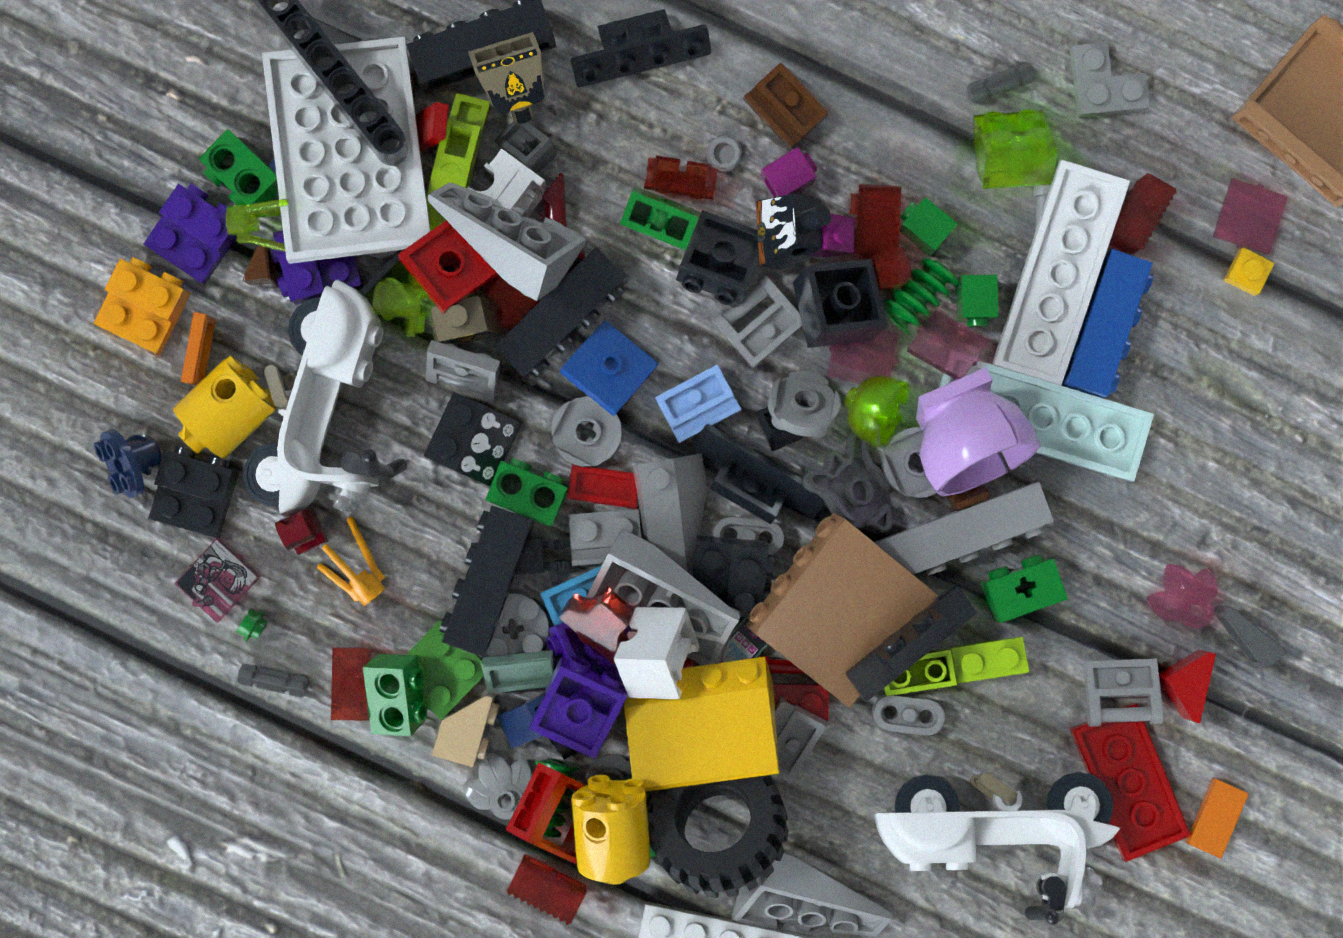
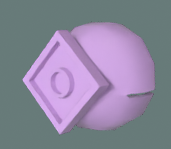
M986 367L919 396L916 420L921 430L924 431L920 459L926 478L936 493L942 497L966 492L1008 473L999 452L1003 453L1009 469L1013 470L1031 458L1041 447L1035 429L1019 407L990 391L992 378Z

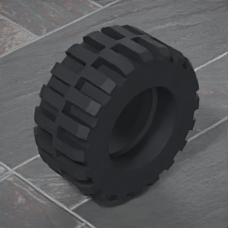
M771 775L657 790V795H649L647 807L650 813L647 814L650 847L670 878L677 884L682 883L687 891L694 894L703 891L706 897L718 898L719 892H726L728 897L739 895L738 888L747 886L750 891L759 886L756 879L761 875L768 878L774 871L772 866L774 860L781 861L785 850L782 844L788 841L789 833L786 824L788 816L777 785L774 784ZM721 795L732 796L742 800L749 808L751 818L745 834L737 843L717 852L700 851L689 844L685 836V826L690 813L698 804L708 798Z

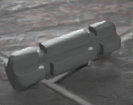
M1025 63L1017 66L1015 70L1011 68L988 76L984 81L980 79L971 82L967 86V92L970 100L975 103L986 99L987 95L992 97L1015 89L1018 84L1023 86L1032 83L1036 78V74L1032 64Z
M242 664L237 678V682L241 685L252 687L253 684H257L256 688L281 694L289 691L290 696L299 698L305 696L309 684L307 677L294 675L292 678L290 673L261 667V670H257V666Z

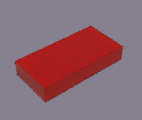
M435 102L416 114L420 151L424 152L446 139L448 104Z
M572 464L567 499L637 509L638 497L634 473L590 466L581 467Z

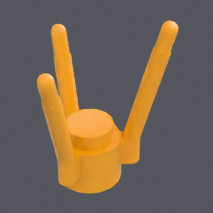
M350 516L347 518V522L371 574L364 569L356 575L327 544L323 545V551L351 581L348 584L322 563L317 565V569L346 591L355 602L359 600L363 606H366L386 589L381 583L386 577L378 569L354 518Z

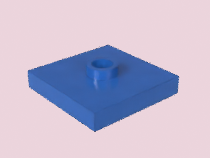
M604 320L561 367L559 372L614 417L653 373L659 363L609 322Z

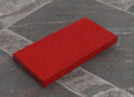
M1133 702L1120 708L1139 706L1137 703ZM1086 721L1069 728L1087 774H1091L1101 780L1111 793L1113 812L1108 825L1120 828L1113 838L1123 861L1128 862L1191 836L1145 721L1101 723V726L1089 727Z

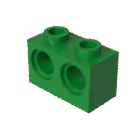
M228 128L198 158L207 167L202 173L217 187L224 183L232 191L228 198L242 211L249 207L258 214L278 194L276 174ZM228 155H234V164L229 169L222 170L221 162L223 158ZM253 179H259V189L255 193L247 194L246 185Z
M515 458L511 459L510 464L501 461L485 501L549 527H554L568 493V488L562 486L564 478L544 471L542 477L529 472L532 465ZM516 474L522 481V487L518 493L510 495L504 490L503 483L507 476ZM547 487L554 492L555 500L550 507L542 508L536 502V494L540 489Z
M377 654L363 667L371 734L412 736L425 722L427 717V705L423 702L421 688L423 672L419 668L418 655Z

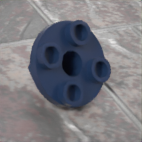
M110 429L100 435V441L94 443L97 457L101 462L106 463L111 474L108 476V481L114 493L117 495L124 493L130 498L142 494L144 490L142 473L151 475L152 469L160 466L162 453L157 442L152 437L142 434L133 435L125 440L118 431Z

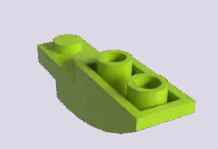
M456 93L447 121L446 139L441 141L438 146L426 200L430 193L449 182L465 188L471 186L474 164L491 109L490 101ZM427 201L430 230H433L446 219Z
M1023 636L992 641L984 640L932 649L885 687L886 696L1029 673Z

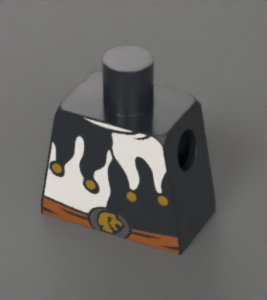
M797 194L756 201L760 266L787 271L819 251L823 246L822 227L828 225L831 221V213L828 207L820 204V201L816 198Z

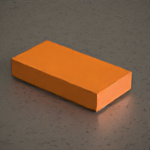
M193 313L180 381L189 385L196 386L206 377L216 325L215 318L207 314Z
M1212 777L1191 826V836L1186 838L1185 843L1221 859L1249 793Z

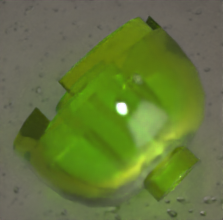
M874 375L863 380L857 388L852 387L846 395L844 406L848 407L847 419L853 433L861 440L878 448H880V444L885 446L894 435L903 417L898 412L900 403L907 405L910 392L909 383L885 375Z

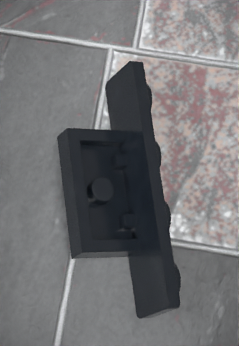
M665 9L648 12L597 26L603 50L572 57L570 61L576 85L580 88L710 55L709 31L707 25L703 24L672 32Z
M709 424L704 426L693 445L694 450L722 466L709 489L769 524L775 519L783 502L810 518H814L825 503L818 494L805 489L802 478Z
M953 586L847 670V678L864 700H870L974 617L976 610L961 588Z

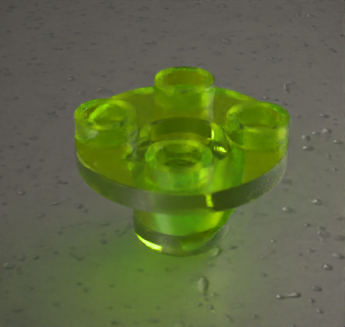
M409 272L408 284L400 283L395 278H386L384 281L378 282L373 292V308L375 313L382 315L384 320L389 321L395 317L405 318L404 329L406 337H415L416 333H423L425 312H422V307H420V298H427V294Z

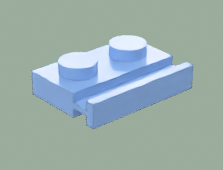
M718 365L655 397L679 443L700 433L706 424L713 426L742 410Z

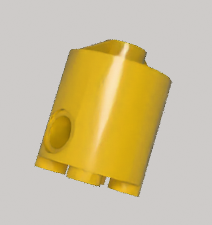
M230 355L227 359L222 360L173 407V412L183 424V429L178 432V435L193 451L200 453L206 447L215 455L225 459L277 410V406L273 402L270 390L268 388L264 389L256 382L259 379L257 374L245 363L242 365L235 357Z
M595 775L588 778V785L574 792L571 798L578 871L581 875L591 880L613 885L621 884L628 879L642 874L651 863L644 784L640 779L610 780L607 775Z

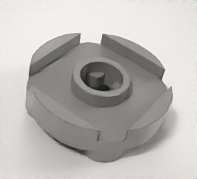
M809 371L791 372L789 377L781 381L779 378L773 384L768 399V409L772 416L773 426L795 435L812 436L815 438L823 437L837 419L840 409L838 392L835 391L834 394L833 390L828 387L829 381L823 376ZM801 399L808 400L807 404L811 407L805 408L797 403H800Z
M589 396L576 398L563 404L555 414L551 426L553 443L558 453L566 461L581 467L599 466L609 460L616 453L622 439L621 421L617 414L613 417ZM588 422L594 424L593 431L597 433L594 439L588 438L586 442L581 441V433L577 431L578 426H586Z
M920 427L908 428L897 433L883 449L881 463L883 474L889 485L902 496L923 498L936 493L926 478L924 471L918 473L915 468L910 469L908 463L912 460L911 454L916 453L920 457L924 434Z
M508 594L487 654L492 657L542 651L546 638L549 637L548 628H550L545 610L535 600L524 594ZM509 619H516L517 624H523L524 631L518 633L517 639H512L511 635L504 631V627L509 625Z

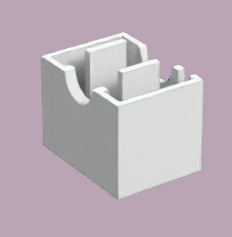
M501 149L490 164L486 163L484 165L486 171L494 178L492 186L485 191L476 192L491 197L493 205L512 210L513 206L524 209V216L529 218L541 202L542 195L545 194L544 191L548 190L543 178Z
M636 607L629 625L638 631L628 632L629 640L620 643L614 657L629 698L680 699L682 693L676 683L677 680L682 679L681 670L688 654L698 652L700 648L686 608Z

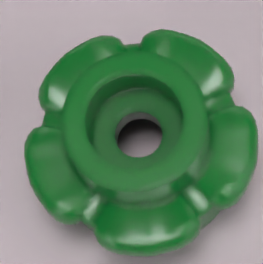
M251 608L243 618L236 631L245 637L243 641L247 642L251 637L257 640L268 623V621L263 619L265 615L263 610L258 612Z

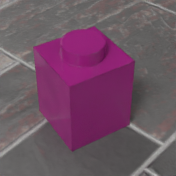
M796 147L761 170L760 177L773 197L798 194L814 184L817 177L815 175L817 167L808 153L802 154L800 149Z
M831 214L830 223L822 227L823 246L811 256L829 258L853 254L855 218Z

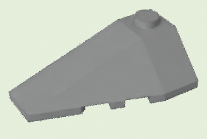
M451 182L428 195L427 201L508 284L536 301L558 286L586 242L585 238L554 220L546 217L543 223L524 216V209L513 206L512 210L493 205L491 197Z
M702 454L632 465L644 540L655 545L693 576L696 537L701 533L707 495V482Z
M621 529L584 601L623 620H628L630 616L632 617L636 607L686 608L696 637L723 644L726 643L740 619L738 613L655 545L624 529Z
M783 854L781 861L774 860L772 863L774 871L768 878L761 875L756 879L759 886L750 891L747 886L739 889V895L737 896L732 913V921L759 927L777 929V923L797 924L798 931L810 932L811 927L826 926L830 927V930L836 934L877 936L892 920V913L796 857Z

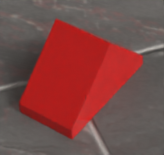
M1196 650L1159 673L1160 683L1182 718L1196 723L1201 722L1216 653Z

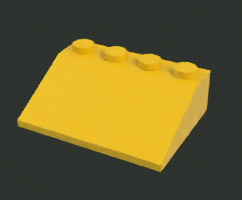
M765 657L682 668V679L677 680L676 683L682 693L680 699L629 698L627 694L624 710L632 779L642 780L644 791L779 774L773 679Z

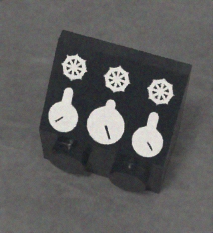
M453 391L423 457L487 486H491L500 462H505L522 424Z

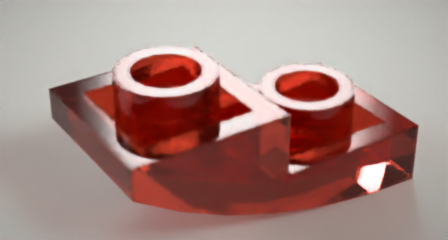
M904 247L886 250L863 259H872L880 292L888 289H899L907 284V279L910 278L911 264L909 258L905 257Z

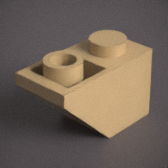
M486 694L445 717L441 721L432 756L470 767L475 766L478 758L484 760L490 739L484 738L488 724H495L500 707L499 704L494 703L496 694Z

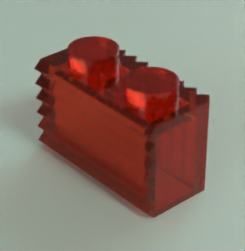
M1149 173L1137 180L1121 207L1109 245L1129 255H1135L1145 249V244L1149 242L1148 238L1156 230L1155 226L1160 224L1159 220L1163 218L1162 214L1166 212V208L1170 206L1169 202L1177 194L1176 188Z
M859 184L856 188V193H850L848 214L854 215L855 218L852 259L894 261L898 257L901 186Z
M524 854L509 884L507 894L508 896L513 894L515 899L520 897L521 902L526 901L527 905L533 904L534 909L539 907L540 912L546 911L547 915L552 914L553 919L559 917L560 922L565 920L566 925L572 923L586 895L588 886Z

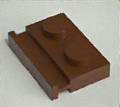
M781 62L743 97L747 105L790 150L828 116L826 109Z

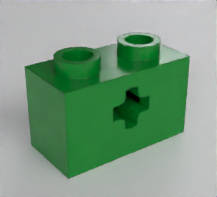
M635 186L631 192L620 225L686 251L700 212Z
M1041 554L1021 560L1022 567L1009 571L1008 566H1003L987 572L989 578L980 581L995 622L1002 623L1068 599L1054 559H1042ZM1020 580L1028 581L1029 587L1024 589L1025 594L1015 590V587L1020 585Z

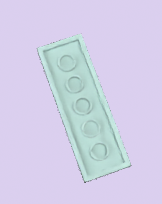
M949 353L939 388L986 367L992 378L990 391L1016 404L1035 429L1041 445L1035 453L1129 482L1135 481L1154 417L1153 413L959 354Z

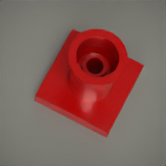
M447 220L398 254L400 261L442 314H445L449 307L459 304L498 275ZM449 268L454 270V272H447L445 269Z

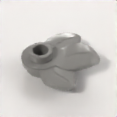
M487 752L485 759H481L479 764V779L465 782L463 784L464 793L469 802L477 809L491 810L496 817L510 820L531 779V767L524 758L510 766L501 756ZM505 795H509L512 800L508 808H503L501 805V799Z

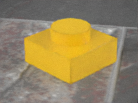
M1243 247L1238 250L1223 281L1253 296L1259 295L1275 263Z

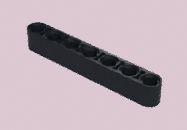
M252 0L382 163L389 166L402 163L408 154V146L402 129L300 1ZM278 3H288V6L282 11L273 10V7ZM300 30L310 31L309 35L303 39L294 38L295 34ZM322 57L332 58V62L327 66L320 67L316 65V62ZM351 84L355 86L351 93H338V89L342 85ZM372 111L377 114L373 121L362 122L359 120L360 116L365 112ZM388 139L399 141L398 146L393 150L381 148L382 144Z

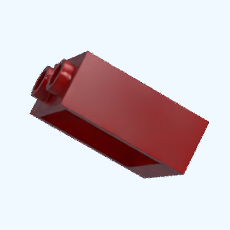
M538 763L509 821L506 831L577 864L573 823L562 846L542 836L566 787L577 791L586 785Z

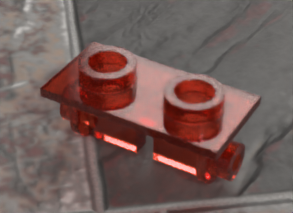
M656 155V158H648L644 189L654 190L661 194L673 193L689 196L693 199L713 200L718 168H711L712 164L687 160L685 172L679 171L680 159Z

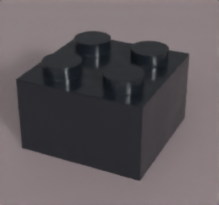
M872 259L807 265L792 282L808 348L873 341L888 326Z

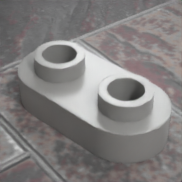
M727 517L720 520L713 530V537H724V531L728 528H733L737 532L736 539L759 541L760 533L767 531L772 536V541L768 544V554L777 553L784 542V534L780 526L775 522L769 524L764 520Z
M883 695L875 701L872 708L873 719L877 725L884 730L892 732L933 735L942 728L945 721L942 707L935 701L927 698ZM887 706H894L896 709V713L892 718L884 716V709ZM923 710H929L931 713V717L927 722L919 720V714Z

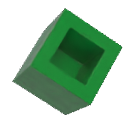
M924 197L918 205L912 201L899 218L904 223L898 231L927 255L931 256L958 223Z
M997 274L961 275L958 278L960 284L956 286L957 322H967L968 328L988 327V321H993L999 317Z

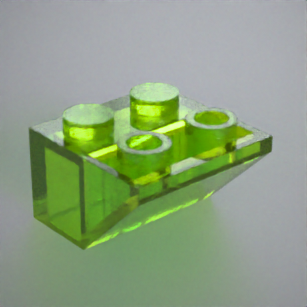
M1024 109L1020 112L1010 113L991 111L986 114L973 115L976 170L983 189L1052 184L1058 147L1043 110Z

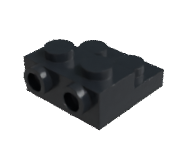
M702 210L679 266L676 280L682 282L683 288L689 292L699 293L704 290L715 294L716 300L724 305H733L735 302L742 304L759 260L757 230Z
M175 446L174 452L164 450L154 485H158L148 519L213 538H220L239 470L229 468L231 461L209 456L208 462L195 458V451Z
M697 535L693 577L729 607L740 611L741 616L749 617L751 610L758 603H763L771 592L770 587H764L765 575L772 576L774 568V554H768V542Z

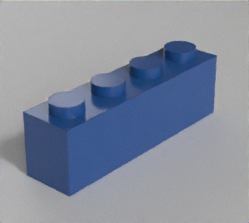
M1115 249L1105 254L1061 386L1100 398L1108 397L1109 393L1113 394L1120 380V374L1116 373L1120 360H1125L1131 347V341L1128 340L1131 327H1136L1142 314V307H1139L1142 294H1147L1153 281L1154 275L1150 273L1153 262Z

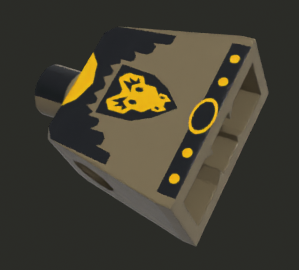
M531 32L468 51L475 74L496 113L502 114L511 111L515 123L530 121L534 117L531 105L542 102L545 98L541 51L534 33Z
M482 296L467 298L459 304L449 307L445 314H442L437 306L430 307L429 318L434 341L451 343L458 346L502 335L493 300Z

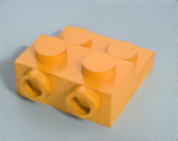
M133 256L130 262L119 259L104 289L108 294L93 324L157 355H161L191 293L181 288L184 281L166 272H163L161 278L149 273L152 266Z

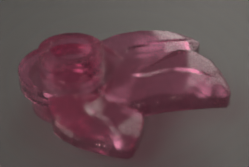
M1168 564L1163 575L1165 591L1147 596L1148 605L1163 620H1180L1185 626L1192 629L1206 627L1214 617L1212 601L1218 592V585L1214 575L1208 568H1205L1194 576L1183 566ZM1199 605L1203 610V614L1201 616L1192 615L1190 606Z

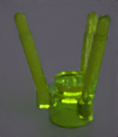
M280 199L249 205L228 206L226 210L228 234L237 235L238 243H252L286 252L285 244L251 234L252 231H259L260 217L281 216V209L277 207L287 206L289 201L287 199Z

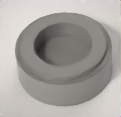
M719 136L713 139L708 145L706 153L709 166L719 173L733 171L741 160V148L738 142L729 136Z

